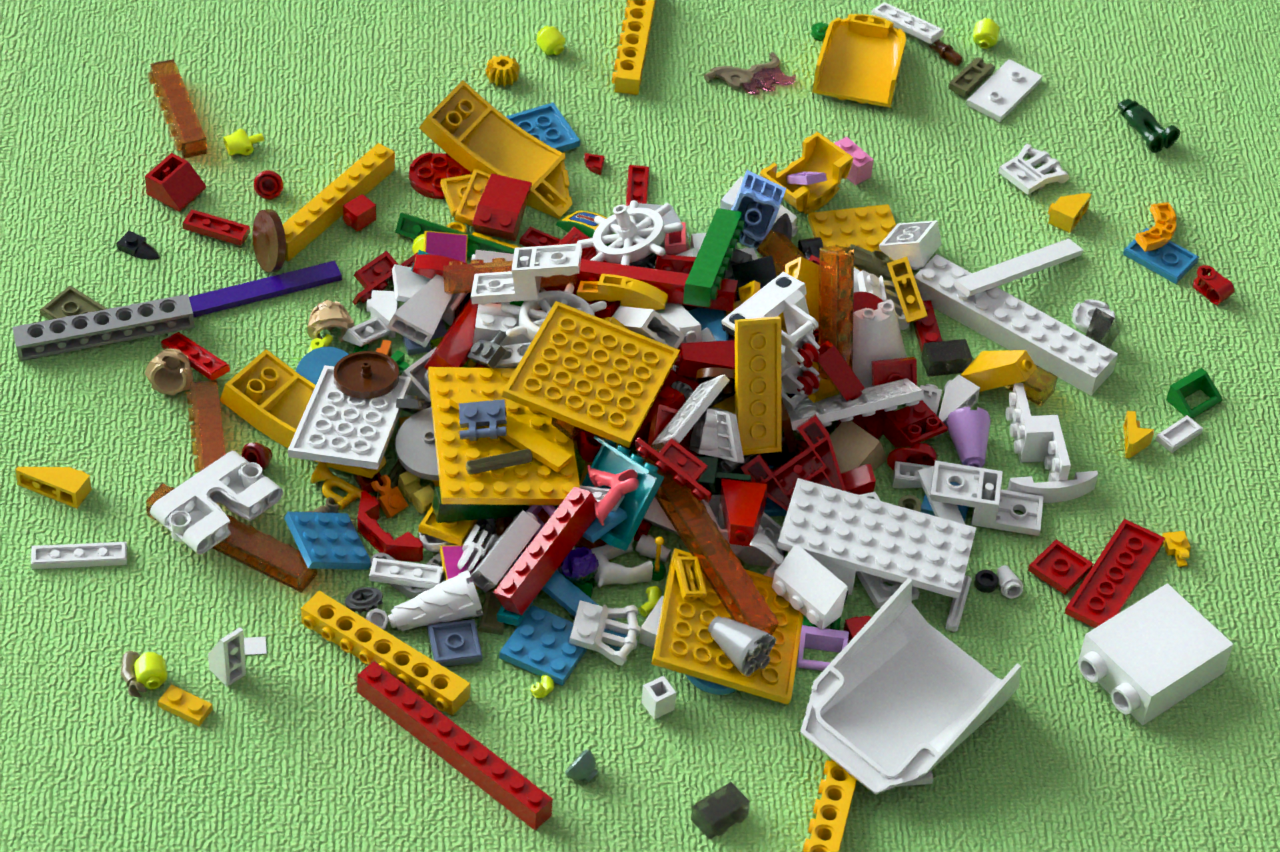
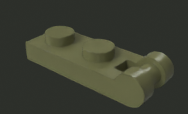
M977 57L949 82L948 89L966 97L987 76L993 74L995 65L987 64L983 59Z

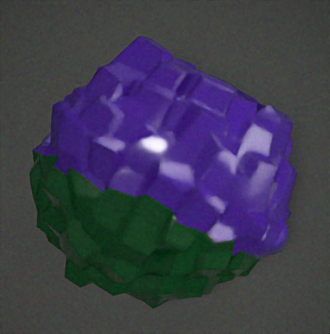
M575 547L574 550L569 552L560 567L563 570V574L572 583L584 585L595 577L599 563L591 550L586 547Z

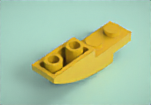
M601 274L599 281H580L577 289V296L585 301H621V306L653 309L655 311L665 309L668 300V294L648 283L611 274Z

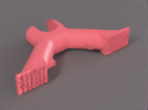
M590 465L587 466L589 478L594 487L602 485L611 487L605 497L594 504L596 516L602 526H604V520L622 496L639 487L638 475L635 470L629 469L619 474H613L593 469Z

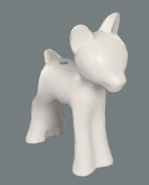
M634 537L627 551L615 548L609 544L591 549L599 563L598 571L595 577H593L598 583L599 588L611 584L629 585L639 582H651L653 573L651 560L632 568L609 562L612 558L632 552ZM559 566V567L557 568V571H559L561 574H563V570H562V568Z

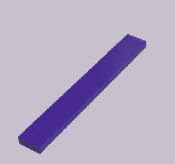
M331 261L191 296L189 299L193 318L342 280V274L336 262Z

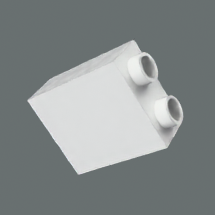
M1167 583L1086 633L1078 666L1082 675L1089 682H1098L1111 695L1113 704L1121 713H1130L1138 722L1144 725L1225 672L1233 643Z

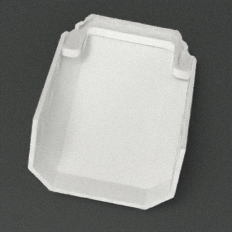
M907 578L815 679L800 733L876 795L930 772L1000 709L1019 688L1021 666L1017 663L1003 680L993 675L924 619L912 603V580Z

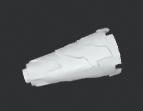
M469 571L461 572L458 576L450 578L432 589L422 592L415 598L393 607L394 609L391 610L392 614L388 615L391 627H397L398 631H405L421 626L458 621L483 615L474 582H470L469 579L471 577Z

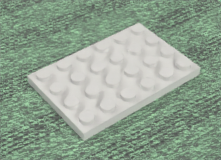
M325 365L288 448V457L378 470L401 413V409L396 408L397 398L404 399V395H408L412 385V377L399 376L397 386L386 395L371 399H359L339 391L334 383V367Z
M906 378L865 388L861 391L862 395L852 401H846L840 395H836L815 403L808 402L796 405L794 411L787 410L791 419L792 430L800 433L797 427L815 414L824 427L832 425L831 421L839 419L840 422L853 420V416L862 414L863 417L876 414L875 411L880 409L892 411L897 409V405L906 403V406L919 404V400L925 399L924 393L920 387Z

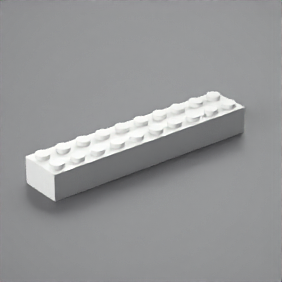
M938 254L914 276L922 301L931 300L934 309L1008 350H1026L1035 365L1089 395H1092L1114 371L1118 353L1000 288L994 287L967 297L955 288L953 284L955 279L972 273Z

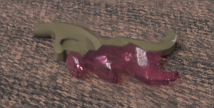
M771 52L769 58L772 61L769 63L751 65L750 69L733 66L716 67L704 74V79L708 82L714 78H720L735 89L743 87L747 93L759 95L760 90L757 89L775 91L776 87L771 85L779 84L785 86L793 84L796 80V75L794 74L790 77L783 74L779 67L780 59L775 53Z

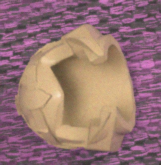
M326 300L318 303L310 314L307 329L309 337L312 339H323L320 336L322 330H332L338 327L342 328V335L338 337L339 341L344 342L342 338L346 331L354 327V321L349 316L348 311L338 301Z
M168 348L156 355L145 370V375L152 384L151 388L162 394L172 396L189 390L194 378L190 368L189 357L179 349Z

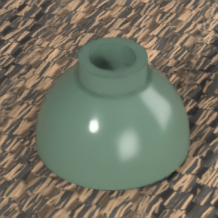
M585 749L566 769L565 774L572 779H585L589 782L598 773L595 769L596 761L593 753L589 749Z

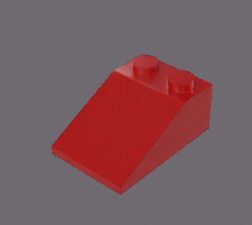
M491 173L472 223L475 232L516 242L532 182Z

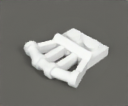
M1027 143L1019 155L1001 165L998 172L1027 195L1037 189H1042L1045 184L1053 182L1065 183L1069 179L1068 173L1063 171L1057 159H1052L1049 157L1050 154L1048 152L1034 149L1032 145ZM1026 156H1032L1031 159L1027 161L1024 160ZM1039 163H1045L1037 169L1034 168V166L1038 165Z
M861 270L857 274L860 292L874 294L883 301L891 299L895 307L900 329H907L910 323L907 324L893 282L885 281L882 276L878 278L874 274Z
M580 600L569 644L597 651L617 665L622 666L627 661L629 653L637 647L638 641L636 637L639 636L641 628L637 621V607L630 605L625 608L609 609L604 604L602 607ZM627 618L628 624L614 621L611 619ZM604 629L626 634L627 637L624 638L606 633ZM604 643L621 647L620 651H615Z

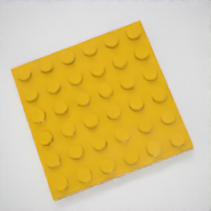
M555 301L505 386L502 397L629 448L675 364L680 350Z
M674 548L651 664L789 705L792 698L804 615L799 610L794 609L786 599L774 591L772 588V577ZM676 556H698L707 591L705 600H701L700 597H697L696 600H692L691 597L688 600L682 599L673 562ZM689 562L690 569H691V571H692V573H693V577H694L693 581H694L695 589H696V591H698V587H697V583H696V579H695V575H694L692 563ZM717 616L726 617L765 631L775 637L776 643L768 655L770 657L768 665L764 669L759 667L748 677L742 674L712 638L711 633L708 631L711 621Z

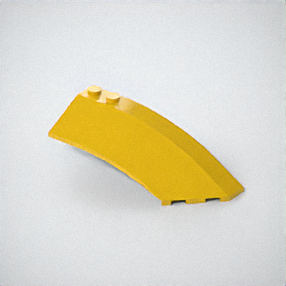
M464 80L446 96L419 127L422 132L449 156L471 173H473L474 169L488 174L493 173L532 182L527 206L558 219L572 206V198L569 197L568 190L570 186L568 171L565 170L564 163L566 159L565 152L562 153L524 131L496 110Z
M265 349L225 384L219 401L254 428L289 448L316 385ZM383 456L378 470L327 463V466L372 479L385 467L386 459Z

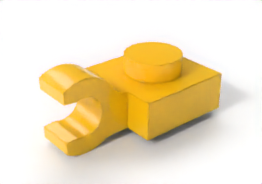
M1185 531L1162 533V536L1165 537L1163 546L1167 556L1174 555L1178 567L1188 566L1186 559L1190 558L1191 546Z

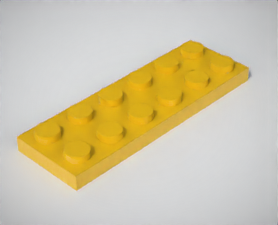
M780 317L735 320V414L743 455L782 452Z

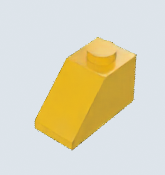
M1082 193L1060 196L1056 203H1052L1048 209V214L1050 215L1048 224L1071 233L1088 210L1091 194Z

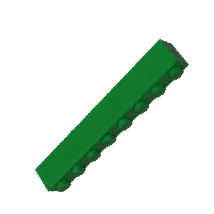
M717 208L685 282L683 304L710 307L712 300H716L722 280L725 278L726 270L728 271L729 263L732 261L733 252L736 251L737 242L740 241L741 233L744 231L745 220H741L742 212Z

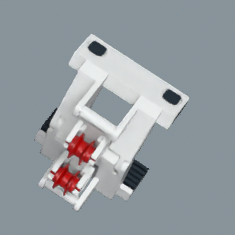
M782 272L722 319L721 322L723 331L735 337V320L777 317L783 312L787 333L781 330V380L786 387V392L796 395L789 398L781 390V398L786 409L792 412L796 409V405L807 396L816 393L820 387L819 372L812 367L813 362H818L820 359L818 351L820 346L816 343L813 335V330L817 329L819 324L815 318L809 315L805 299L807 294L805 283ZM732 392V394H726V395L730 397V396L734 395L735 392Z

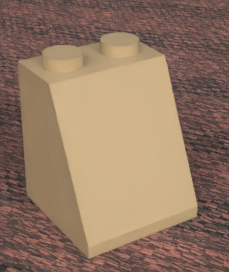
M851 420L841 422L830 435L841 473L865 464H871L874 471L887 460L881 442Z

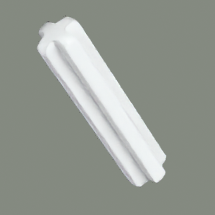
M964 576L959 599L953 598L945 627L947 631H958L971 584L970 576Z

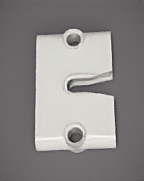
M230 451L157 500L152 505L150 514L171 531V536L175 541L184 542L197 554H203L231 535L228 529L230 520L216 503L223 504L231 512L251 521L276 504L283 495V489L262 474V467L259 464L250 463L236 451Z

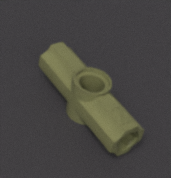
M853 244L848 247L844 258L845 262H849L855 267L874 274L878 278L882 276L892 281L887 263L893 260L881 251L875 250L870 252Z

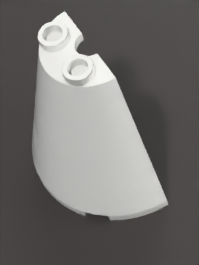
M891 299L878 303V309L876 310L864 308L853 312L837 346V350L865 388L872 387V361L907 357L895 307Z

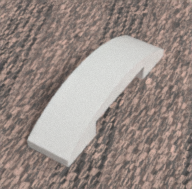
M1076 472L1074 480L1034 483L1032 476L1010 478L1007 490L1044 496L1043 503L1063 502L1081 497L1095 489L1098 472Z

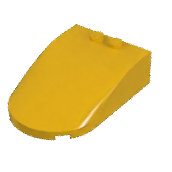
M849 14L848 18L841 19L838 17L831 21L816 64L812 93L837 97L840 100L857 101L861 104L868 103L891 108L906 43V35L903 30L893 27L894 23L887 19L867 14Z

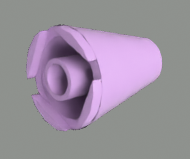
M970 407L956 409L948 415L946 426L962 465L981 468L985 464L991 420L989 413L977 407V410H970Z

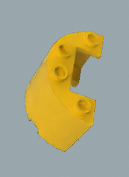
M819 132L814 133L803 141L802 157L791 162L784 170L777 172V164L773 163L769 167L762 169L759 176L785 187L783 200L799 212L802 211L805 214L819 210L836 195L840 189L838 184L841 183L842 178H847L853 163V157ZM804 171L826 173L827 181L809 185L787 184L786 176Z
M799 257L785 264V273L805 283L807 292L805 299L809 315L815 318L817 322H820L838 291V274L803 257ZM754 280L739 288L742 304L760 290L759 282ZM782 312L777 317L781 318V326L786 328L784 314Z

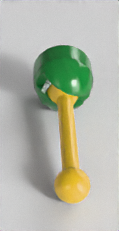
M661 536L655 539L657 545L655 561H652V580L660 581L666 575L665 564L660 561L661 545L664 544V539Z

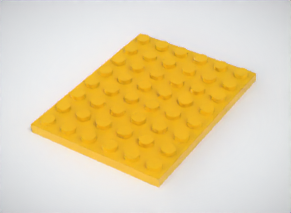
M428 368L442 504L560 505L574 486L580 488L571 424L502 397L503 390L516 368ZM465 387L485 401L505 399L506 414L573 455L572 461L558 473L532 457L530 463L472 475L468 474L466 470L467 461L519 451L521 449L498 436V439L486 437L477 438V441L461 440L460 431L469 430V427H460L459 410L449 405L450 398ZM484 426L477 427V429L486 428Z

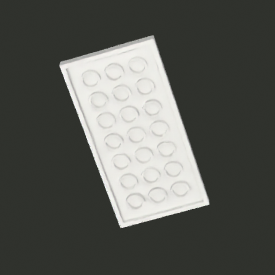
M798 478L777 548L790 552L798 544L817 560L899 583H904L909 578L912 580V586L959 599L976 527Z

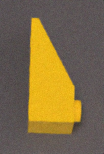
M906 256L887 263L907 324L928 317L908 257Z
M17 467L15 469L17 485L76 509L92 490L90 475L71 467Z

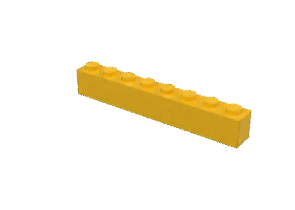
M380 143L376 144L283 224L286 238L285 260L289 262L343 215V205L361 194L365 196L395 170V151Z

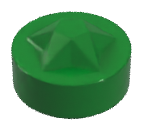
M822 22L813 24L811 36L816 40L823 41L829 25Z

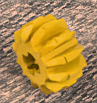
M500 54L499 57L493 56L492 59L488 60L486 77L490 83L505 87L506 84L513 85V82L518 80L520 67L519 63L516 62V58H510L509 55L505 57Z

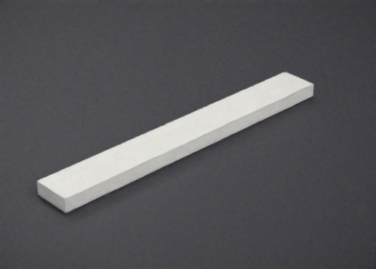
M1066 239L955 279L953 286L967 297L1079 257L1082 255L1083 249L1070 239Z

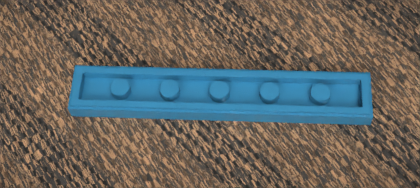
M523 552L515 559L512 565L516 563V561L523 554ZM557 570L542 588L544 592L574 617L580 600L598 605ZM604 629L606 633L624 638L627 637L626 634ZM607 644L615 651L621 649V647Z

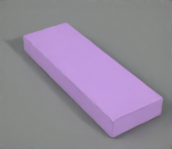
M804 171L786 176L787 184L809 185L827 181L826 173Z

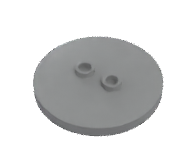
M429 407L413 414L401 425L396 436L395 446L397 457L407 471L423 479L439 480L432 409Z

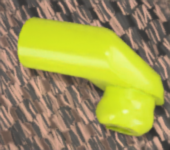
M650 586L646 589L648 602L638 609L643 617L651 613L662 596V591L657 586Z
M542 675V682H537V686L534 684L531 686L530 690L535 698H544L553 691L554 681L552 678Z

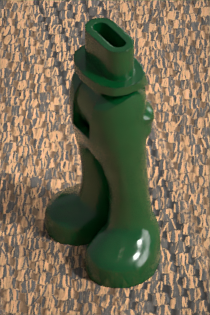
M1128 98L1119 102L1117 107L1121 110V115L1127 120L1128 125L1133 127L1146 141V147L1151 152H1160L1163 146L1169 148L1179 138L1180 130L1176 126L1170 125L1166 129L1163 128L1145 107L1139 105L1137 101H1132Z

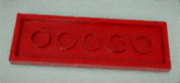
M1124 519L1072 597L1064 614L1093 628L1119 614L1163 546L1165 537Z

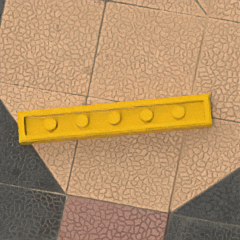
M463 387L450 398L449 405L459 410V403L481 402L485 400ZM506 414L507 424L498 425V427L506 426L507 436L500 437L521 450L529 449L533 458L557 473L572 461L573 455Z

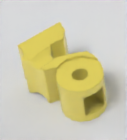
M406 471L399 475L398 488L403 497H407L408 502H412L415 509L422 514L433 505L434 490L430 485L422 487L420 485L421 478Z

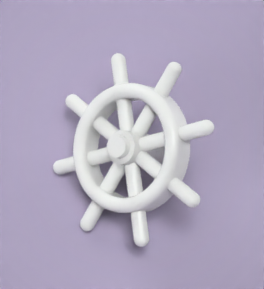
M633 200L630 202L629 209H627L626 205L616 206L613 209L614 215L607 219L596 216L594 221L599 226L595 230L593 238L579 240L576 244L581 243L582 248L595 246L597 255L591 259L593 261L602 262L605 260L609 263L630 265V263L641 260L652 253L664 256L666 251L660 246L665 239L666 233L681 231L683 224L673 223L664 225L662 216L672 209L669 203L654 211L648 208H638V202Z
M568 284L564 291L540 292L538 300L525 301L522 306L504 303L501 305V310L519 315V326L508 329L506 332L507 337L512 338L524 334L532 341L555 301L595 316L594 312L606 309L607 303L600 301L589 305L583 298L573 294L574 285ZM530 318L538 319V320L532 322V321L530 320Z

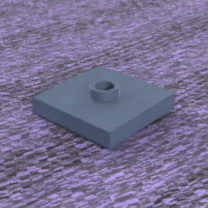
M474 619L427 625L433 660L444 667L482 662L483 656Z

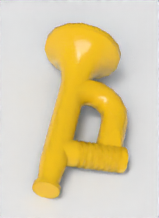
M319 462L311 476L310 482L315 484L319 481H325L322 486V493L326 498L332 497L335 500L334 503L339 505L340 510H343L355 499H360L361 489L330 472L327 462ZM336 486L348 494L342 497L334 493L331 488Z

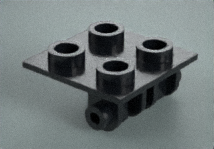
M773 255L732 265L734 278L738 280L736 301L741 300L739 295L740 287L755 280L760 283L761 290L777 277Z

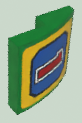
M576 210L557 221L556 225L566 232L576 227L582 233L593 238L594 232L599 226L595 223L594 218L601 216L607 219L608 217L591 211Z

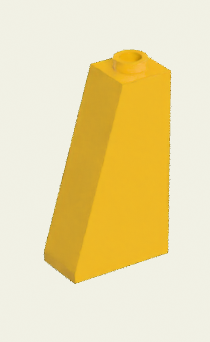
M1026 350L982 351L964 370L961 376L979 386V392L1027 381L1037 367Z

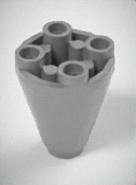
M717 616L711 621L708 631L711 633L712 638L742 674L748 677L759 667L764 669L770 662L768 655L776 643L775 637L765 631L726 617Z

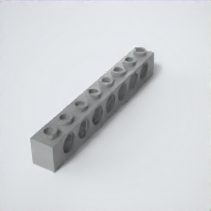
M185 294L24 324L12 328L19 361L195 328L189 295Z

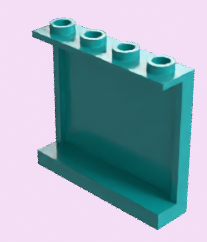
M595 435L594 439L602 445L591 468L613 474L633 469L638 475L639 487L625 494V498L619 505L621 509L626 511L628 518L600 537L610 546L627 551L664 476L657 472L658 468L648 462L644 464V458L634 453L630 455L631 450L620 444L617 446V443ZM589 473L585 476L581 486L594 487L589 478ZM602 485V486H600V487L598 486V488L611 489V487L604 486V485Z

